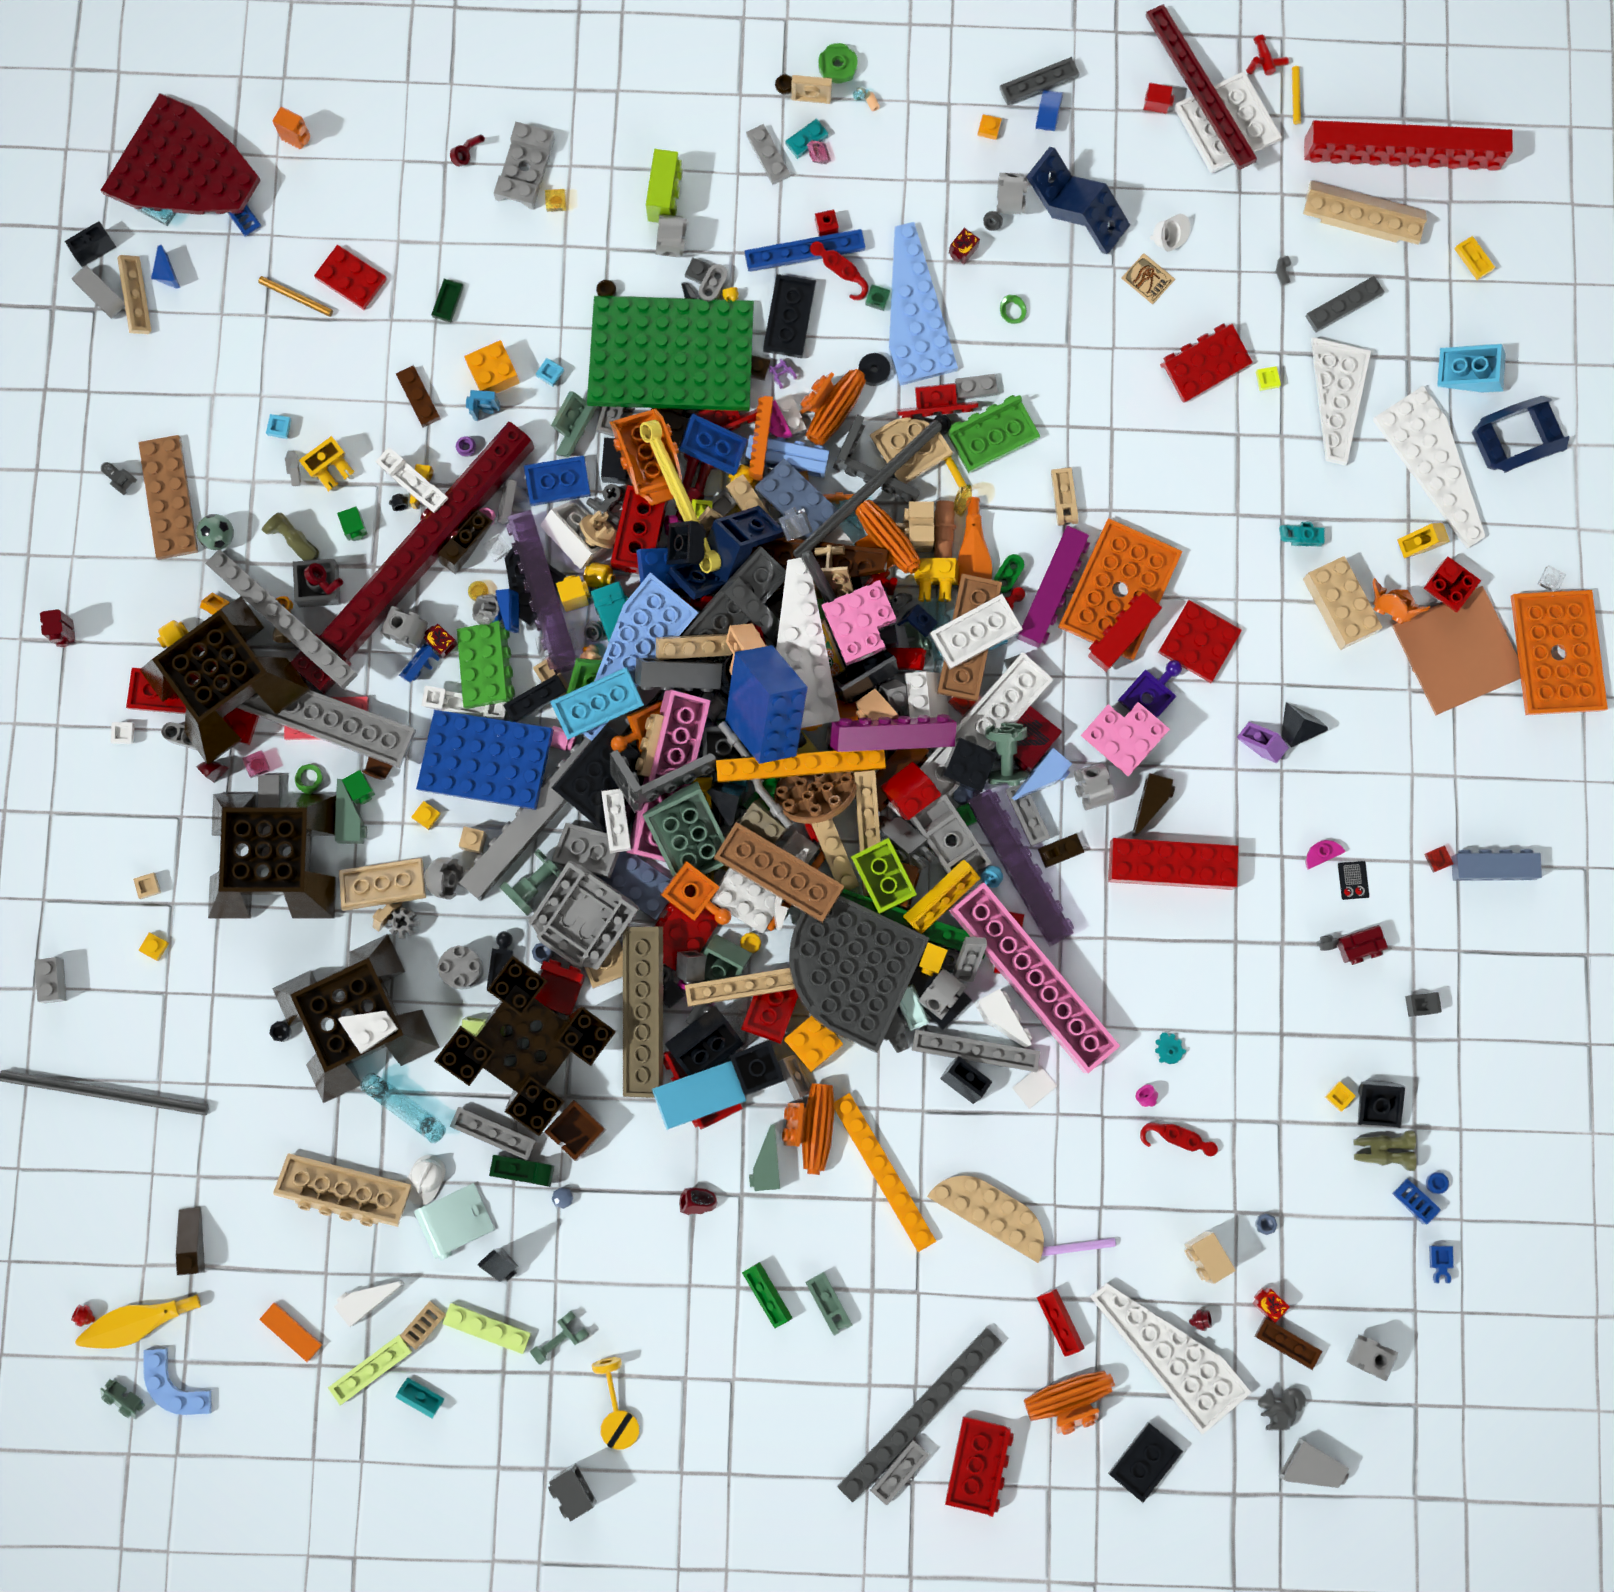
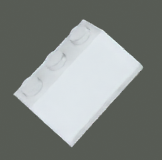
M574 499L551 509L540 526L579 569H582L595 562L609 549L590 546L586 543V537L582 533L579 523L583 517L590 514Z
M927 671L905 673L904 682L907 689V712L909 717L949 715L948 697L937 694L941 673Z

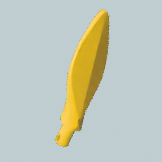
M196 1294L179 1301L173 1300L162 1304L119 1307L103 1315L89 1326L76 1339L75 1344L81 1347L101 1349L119 1348L134 1344L163 1323L179 1317L184 1312L201 1308L199 1297Z

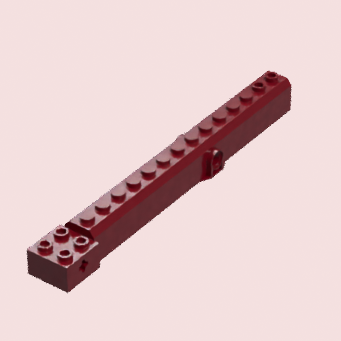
M508 421L445 493L448 497L447 501L435 513L428 508L425 509L418 525L319 636L316 633L315 635L346 664L351 666L352 664L349 659L385 620L391 606L396 607L439 558L438 553L454 535L458 534L457 531L477 509L479 510L485 506L535 449L530 437L512 422ZM302 651L290 662L303 678L324 695L336 683Z

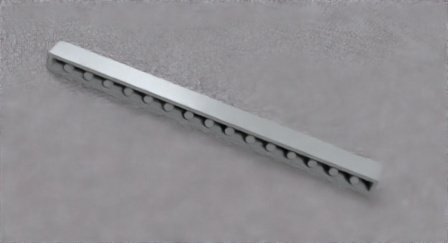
M638 686L637 690L644 705L610 720L606 725L619 736L624 737L631 729L627 716L654 703L665 690H662L661 687H653V690L641 689V686ZM585 735L583 736L585 739L581 744L577 743L571 749V755L567 760L563 759L556 767L558 770L553 776L550 774L543 781L542 784L544 786L540 791L537 809L519 808L515 813L517 817L512 822H507L501 829L503 833L498 838L494 837L487 846L489 847L484 854L480 853L475 858L474 866L470 870L466 869L461 874L459 884L479 901L484 898L567 803L551 787L591 741Z

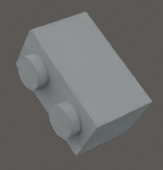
M52 957L34 960L37 1002L47 1004L67 1001L64 959Z

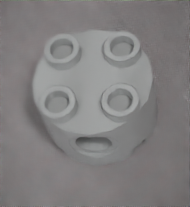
M999 172L996 212L1004 214L1025 213L1026 201L1023 193H1027L1028 181L1024 174Z
M659 214L656 255L678 258L684 256L685 239L682 237L686 235L687 219H683L680 216Z
M391 606L380 634L389 640H395V643L402 646L419 649L428 627V622L420 619L421 616L409 611L408 614L402 613L403 610Z
M1103 763L1073 771L1075 780L1078 782V785L1075 786L1078 798L1082 797V804L1085 810L1114 802L1113 785L1109 784L1108 779H1110V775Z
M457 945L443 953L439 959L437 969L444 983L454 989L463 990L472 988L479 982L483 974V963L477 953L468 947Z
M943 968L918 1001L942 1020L949 1011L946 1007L951 1008L958 1000L955 995L960 996L967 986Z
M1358 1335L1346 1362L1379 1379L1387 1381L1397 1360L1398 1352L1384 1347L1370 1338Z

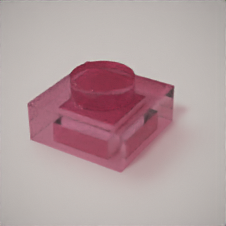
M812 140L807 144L812 162L827 164L831 161L826 143Z
M262 750L242 758L250 778L270 771Z

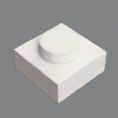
M112 722L110 743L134 744L135 724L132 722Z

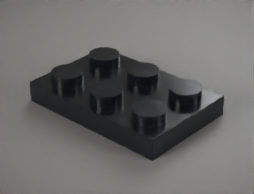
M1147 1422L1108 1474L1144 1503L1182 1454L1183 1450Z

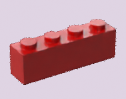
M1145 592L1140 596L1136 594L1128 603L1130 608L1127 611L1122 610L1117 615L1115 625L1112 627L1109 624L1102 632L1104 637L1100 642L1096 639L1089 647L1091 652L1088 657L1105 672L1113 666L1161 611L1162 607Z

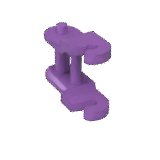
M780 359L779 364L774 367L769 366V372L773 373L774 381L782 389L783 385L779 380V376L786 372L790 373L791 376L793 375L794 380L797 379V376L791 367L786 366V361ZM780 367L785 369L778 374L776 373V370Z

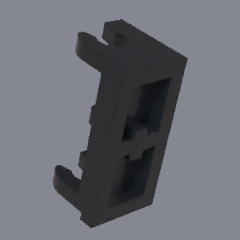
M100 221L64 241L81 267L116 248Z

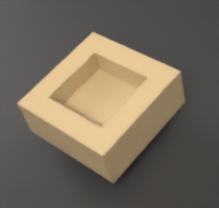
M153 872L133 879L139 899L161 893L156 873Z

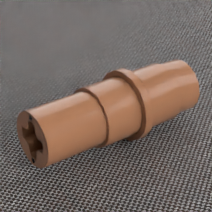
M936 501V510L934 512V558H952L954 530H956V525L954 524V502Z

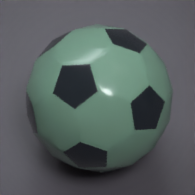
M209 514L199 521L196 534L199 542L205 548L222 550L232 542L234 529L232 523L223 515Z

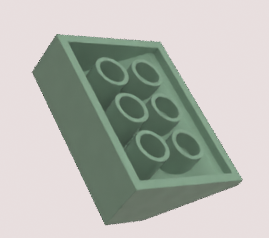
M698 781L678 790L642 814L673 877L685 861L704 875L724 866V864L715 860L714 856L723 844L725 837Z

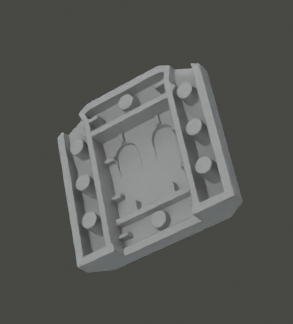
M570 860L528 922L536 931L539 941L566 961L577 967L583 966L598 970L639 910V907L632 900L583 866Z

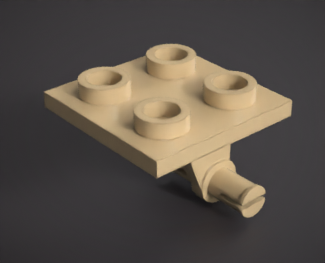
M827 545V547L815 548V556L827 555L826 568L821 569L836 597L839 598L853 593L854 588L848 566L833 567V555H844L845 547ZM813 581L816 599L823 598Z

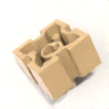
M909 501L908 508H904L903 523L896 524L904 531L916 552H932L934 544V502Z

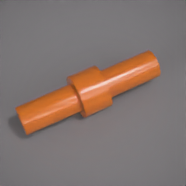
M835 492V494L822 495L829 502L843 504L854 494Z

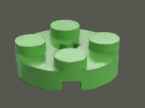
M830 44L819 55V71L823 78H832V83L851 81L857 71V55L845 44ZM836 60H840V63H843L840 67H836L833 64Z

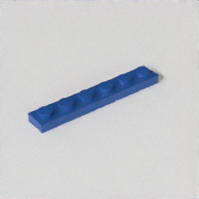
M862 229L744 250L748 272L821 259V256H815L810 251L811 244L816 241L821 242L826 251L834 250L841 255L865 251Z

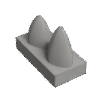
M509 479L503 484L497 523L521 522L529 518L521 508L513 505V502H522L528 498L526 492L516 485L517 481Z

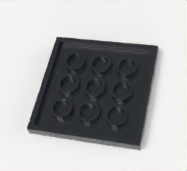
M605 725L595 738L587 744L551 787L604 833H607L601 791L619 789L610 774V753L614 752L611 748V740L619 735L608 725ZM627 744V748L619 753L628 760L631 772L637 774L635 765L641 754L630 744ZM638 776L639 785L642 786L644 777ZM624 797L627 825L629 826L635 819L636 812L634 813Z

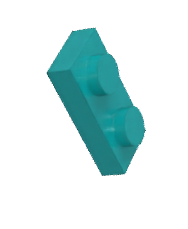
M816 118L785 141V145L798 159L826 139L829 133Z
M408 1377L395 1398L432 1419L445 1399Z

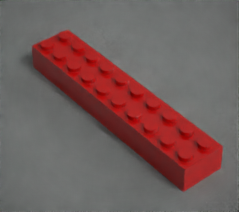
M1313 120L1304 138V160L1313 163L1330 161L1333 164L1350 162L1353 165L1369 163L1370 165H1409L1410 167H1448L1449 169L1460 167L1468 168L1469 170L1482 168L1496 171L1502 168L1513 152V129Z

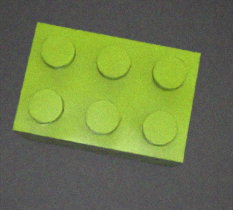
M654 149L645 204L648 222L659 223V214L676 216L677 214L676 199H679V181L682 180L683 169L681 168L682 160H679L677 151Z
M889 838L851 856L879 914L917 896Z

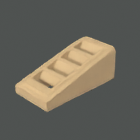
M429 1301L402 1332L400 1337L417 1350L446 1314ZM428 1310H430V1311H431L432 1313H434L438 1318H437L436 1320H434V1319H433L429 1314H427L426 1312H427ZM424 1317L432 1325L429 1327L421 1320V1318ZM418 1324L426 1332L423 1334L415 1327V1325ZM410 1331H412V1332H413L415 1335H417L420 1339H419L418 1341L415 1340V1339L409 1334Z

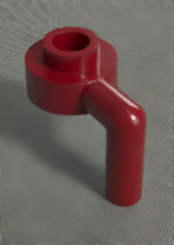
M480 134L468 139L464 145L453 147L450 150L452 163L457 167L468 164L470 162L469 150L473 146L484 142L485 137Z
M318 563L310 564L304 571L306 580L313 585H320L326 594H332L344 583L341 578H337L329 584L325 580L327 577L326 570Z

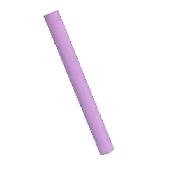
M1115 1238L1044 1247L1042 1256L1116 1247Z

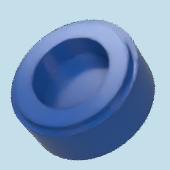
M1434 1172L1427 1177L1426 1187L1434 1194H1442L1448 1189L1449 1180L1443 1173Z

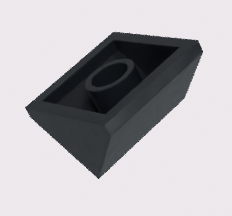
M717 780L707 792L730 827L741 815L747 787L729 782H718Z

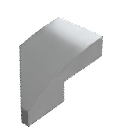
M287 451L285 457L287 474H290L292 486H300L301 474L298 456L295 451Z

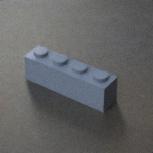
M1531 849L1520 850V853H1512V850H1500L1499 853H1492V850H1479V853H1471V850H1459L1457 854L1451 856L1453 881H1517L1542 878L1541 853H1533Z

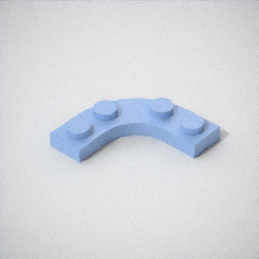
M168 1348L144 1350L145 1385L152 1399L160 1407L180 1415L211 1413V1391H182L170 1381L168 1374Z

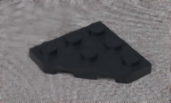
M516 542L504 558L509 589L519 593V619L532 626L558 591L556 583L564 581L563 579L566 575Z

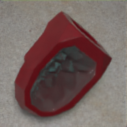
M685 1188L680 1195V1212L686 1215L704 1214V1212L713 1211L717 1206L716 1195L707 1189Z

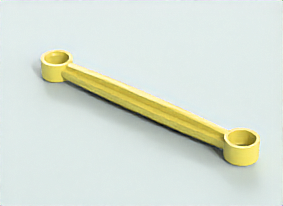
M656 420L643 422L640 425V435L646 443L650 442L684 522H699L686 490L661 440V425ZM705 537V556L699 566L704 573H710L720 569L721 559L716 551L710 549Z

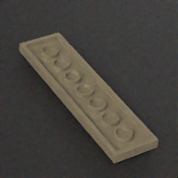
M627 927L623 932V1097L655 1098L652 1089L663 1085V927Z

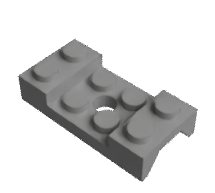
M515 121L501 176H498L494 189L495 200L509 199L521 202L529 209H534L554 144V131ZM522 164L530 165L527 171H521L519 168Z
M942 794L910 819L917 831L927 838L929 847L944 867L946 874L954 869L962 860L969 863L976 872L992 864L946 794ZM950 834L956 837V844L952 847L946 844V837Z

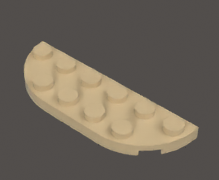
M972 1176L948 1178L937 1184L927 1197L1039 1263L1044 1248L1043 1230L1035 1214L1024 1204L989 1183Z

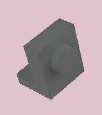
M1438 992L1405 996L1408 1017L1442 1012Z

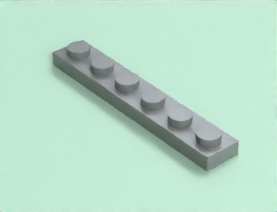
M916 1029L912 1045V1051L950 1058L960 1056L967 1061L1031 1072L1038 1071L1040 1051Z

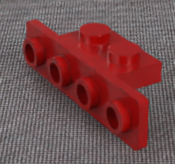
M949 383L915 387L916 407L896 410L898 416H902V418H913L914 414H922V416L926 417L933 416L934 412L941 411L942 414H953L954 410L961 409L962 412H973L974 408L979 406L976 401L957 403L956 384Z
M757 409L741 416L738 411L701 410L696 412L695 415L732 431L739 428L740 424L745 421L747 423L756 421Z

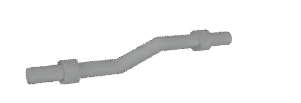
M721 722L718 727L727 737V742L731 747H735L743 758L753 757L726 722ZM761 779L753 780L755 790L768 805L771 814L775 818L777 817L786 829H789L793 823L783 813V807L780 803L777 804L766 791Z

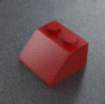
M914 762L909 763L879 786L904 820H910L941 796V793L931 779Z

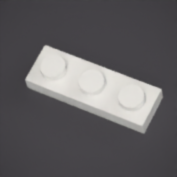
M620 789L601 791L610 853L630 851L631 846L623 794Z

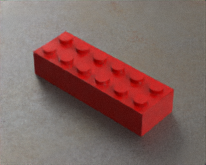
M1113 838L1110 841L1108 882L1222 890L1237 888V845Z

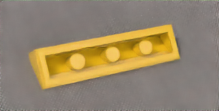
M962 860L904 914V919L916 932L922 934L976 884L981 877L969 863Z

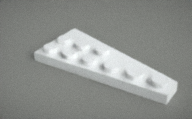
M1312 337L1311 346L1325 460L1346 465L1371 351Z

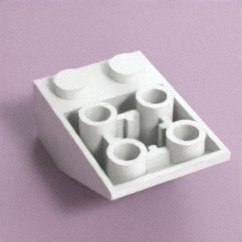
M998 989L975 1003L985 1023L1024 1048L1032 1045L1030 1042L1032 1036L1027 1028H1022L1020 1024L1022 1019L1017 1010H1012L1009 1003L1011 1000L1006 991L1002 992L1001 989Z

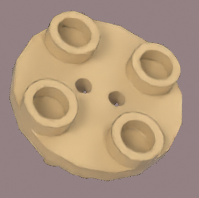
M597 511L594 515L583 517L579 523L588 545L608 549L613 548L617 532L613 525L607 521L608 512H604L602 515L601 511Z

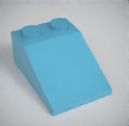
M1502 344L1440 348L1437 386L1482 393L1503 391L1506 353Z

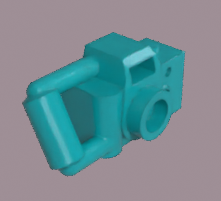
M1301 522L1299 525H1281L1279 527L1281 541L1291 542V546L1322 547L1325 543L1324 528L1314 527L1312 522ZM1288 530H1291V537L1288 535Z

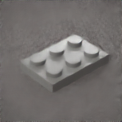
M565 823L551 861L555 864L566 866L568 861L571 860L595 875L611 878L620 852L610 853L607 833Z

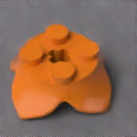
M1375 578L1372 581L1375 593L1373 603L1375 607L1373 610L1383 615L1385 613L1392 615V620L1400 624L1411 621L1418 614L1431 608L1430 606L1418 607L1408 590L1395 589L1385 594L1387 589L1383 588Z

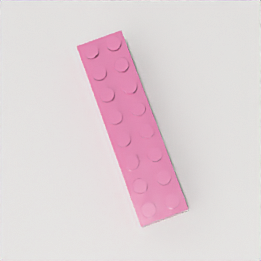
M674 690L665 691L659 714L663 715L664 719L650 777H644L643 785L697 760L711 700ZM683 784L671 793H664L656 800L642 804V810L637 811L635 814L630 835L631 850L626 853L665 862L642 814L690 784Z

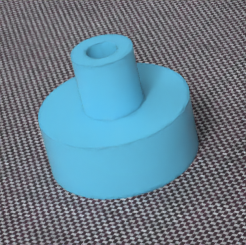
M988 866L982 872L981 879L988 887L995 888L1002 882L1003 874L998 866Z

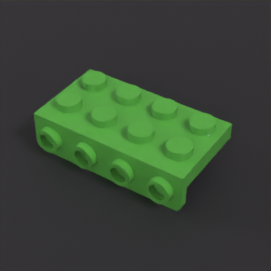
M1011 395L999 405L993 404L981 414L978 412L972 414L963 423L961 421L954 423L950 426L951 429L948 432V437L968 474L1040 439V434L1022 403L1021 395L1016 397Z
M500 621L492 622L489 625L479 624L457 629L462 697L465 709L501 702L507 703L515 697V689L511 683L513 669L509 661L511 649L508 646L507 640L510 634Z

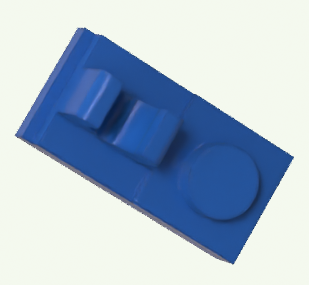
M424 643L399 676L409 683L412 680L415 681L420 676V670L423 666L429 670L433 668L429 665L428 658H434L437 661L440 658L434 653L430 645Z

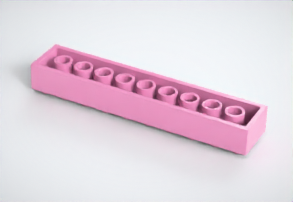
M984 882L949 910L970 937L986 938L987 947L984 954L1083 1073H1090L1120 1047L1117 1041Z

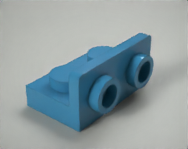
M470 390V396L466 398V409H469V414H471L474 421H478L479 410H482L484 413L500 411V402L495 392Z

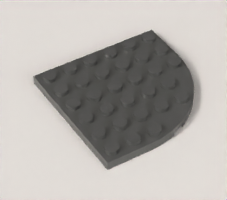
M839 896L823 923L803 911L796 923L789 949V967L794 988L804 1007L821 1025L851 1042L878 1053L929 937Z

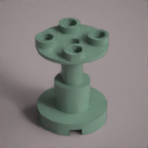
M1001 723V727L995 728V724L987 726L985 728V736L988 740L996 742V753L1001 755V769L990 772L988 783L999 784L1004 782L1008 783L1009 786L1020 785V781L1028 778V773L1021 769H1014L1013 755L1017 753V741L1027 738V727L1023 728V725L1018 723Z
M539 849L534 854L544 864L528 879L523 877L513 888L506 881L500 886L501 890L527 916L534 911L527 903L539 892L536 888L552 873L557 878L561 873L560 870L555 872L558 868L550 859L545 861L547 857Z

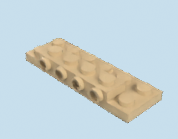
M288 1153L273 1194L278 1197L294 1200L295 1204H298V1208L302 1210L318 1209V1212L325 1216H331V1213L338 1214L339 1218L345 1221H351L354 1218L360 1220L362 1225L371 1227L373 1224L378 1225L379 1222L399 1227L412 1186L411 1184Z

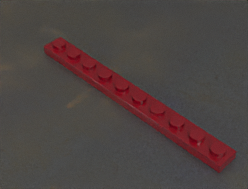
M1162 4L1147 11V20L1237 169L1240 170L1256 163V155L1165 5Z

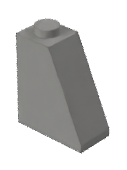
M1299 1438L1278 1477L1286 1482L1339 1488L1348 1480L1349 1468Z

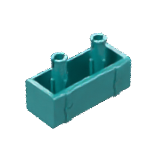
M620 581L591 591L597 615H599L608 642L611 639L622 607L629 599V597L625 596Z

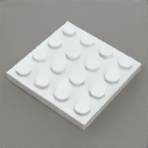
M1245 71L1214 85V88L1254 153L1281 140L1282 136ZM1194 96L1176 103L1174 108L1210 173L1234 163Z

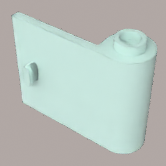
M474 1183L414 1211L434 1258L439 1257L440 1261L452 1256L451 1251L495 1230Z

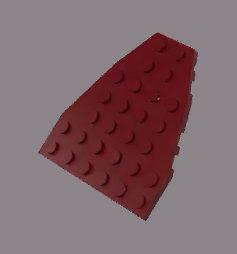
M159 93L100 191L103 195L143 210V207L153 208L155 211L167 209L172 210L173 213L205 215V212L214 211L216 214H225L226 212L242 213L261 180L238 149L196 109Z

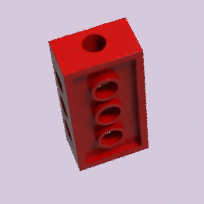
M627 485L610 562L612 569L639 574L637 553H632L631 550L634 548L651 549L659 547L668 501L652 506L645 498L635 493L633 486ZM643 509L648 510L646 514L639 513ZM637 529H644V532L640 534L635 533Z

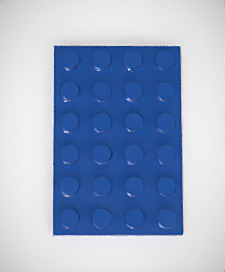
M434 710L416 789L423 792L536 810L554 730L549 727Z

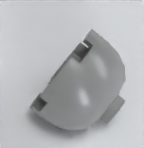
M440 857L432 861L425 870L424 879L426 887L434 896L442 899H453L457 895L454 892L457 885L461 886L459 882L461 880L460 876L463 873V866L458 864V859Z

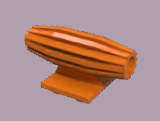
M858 369L849 370L835 385L831 382L835 374L831 372L827 376L822 375L812 385L811 389L813 391L804 397L800 403L802 408L799 411L801 414L806 411L815 412L806 432V437L812 443L823 446L847 418L857 403L866 383L865 375L862 371Z
M868 499L861 503L855 510V513L868 535L856 541L854 545L887 549L889 557L886 570L896 565L906 574L915 573L920 568L919 563H921V559L907 536L893 519L872 500Z
M812 1083L806 1107H804V1103H788V1107L784 1110L786 1127L782 1131V1141H784L785 1146L800 1147L802 1143L803 1169H808L807 1174L820 1175V1171H825L831 1149L835 1113L833 1085Z
M1105 1371L1088 1373L1047 1386L1023 1401L1031 1421L1057 1417V1434L1062 1432L1063 1435L1074 1432L1078 1426L1083 1425L1086 1428L1096 1424L1095 1420L1098 1419L1099 1410L1098 1408L1094 1409L1090 1404L1111 1393L1112 1387L1115 1384L1111 1374H1106Z

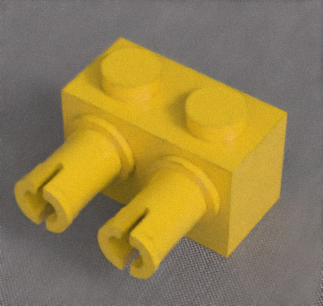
M330 436L299 459L310 476L313 478L318 477L328 492L333 489L329 482L333 487L338 485V482L335 481L327 470L330 465H334L344 480L349 477L346 470L350 475L355 472L344 459L346 453L333 436Z
M920 558V568L914 573V579L917 585H919L918 601L924 602L925 598L926 602H930L931 585H940L938 601L945 602L946 599V602H951L952 585H958L959 565L956 558Z

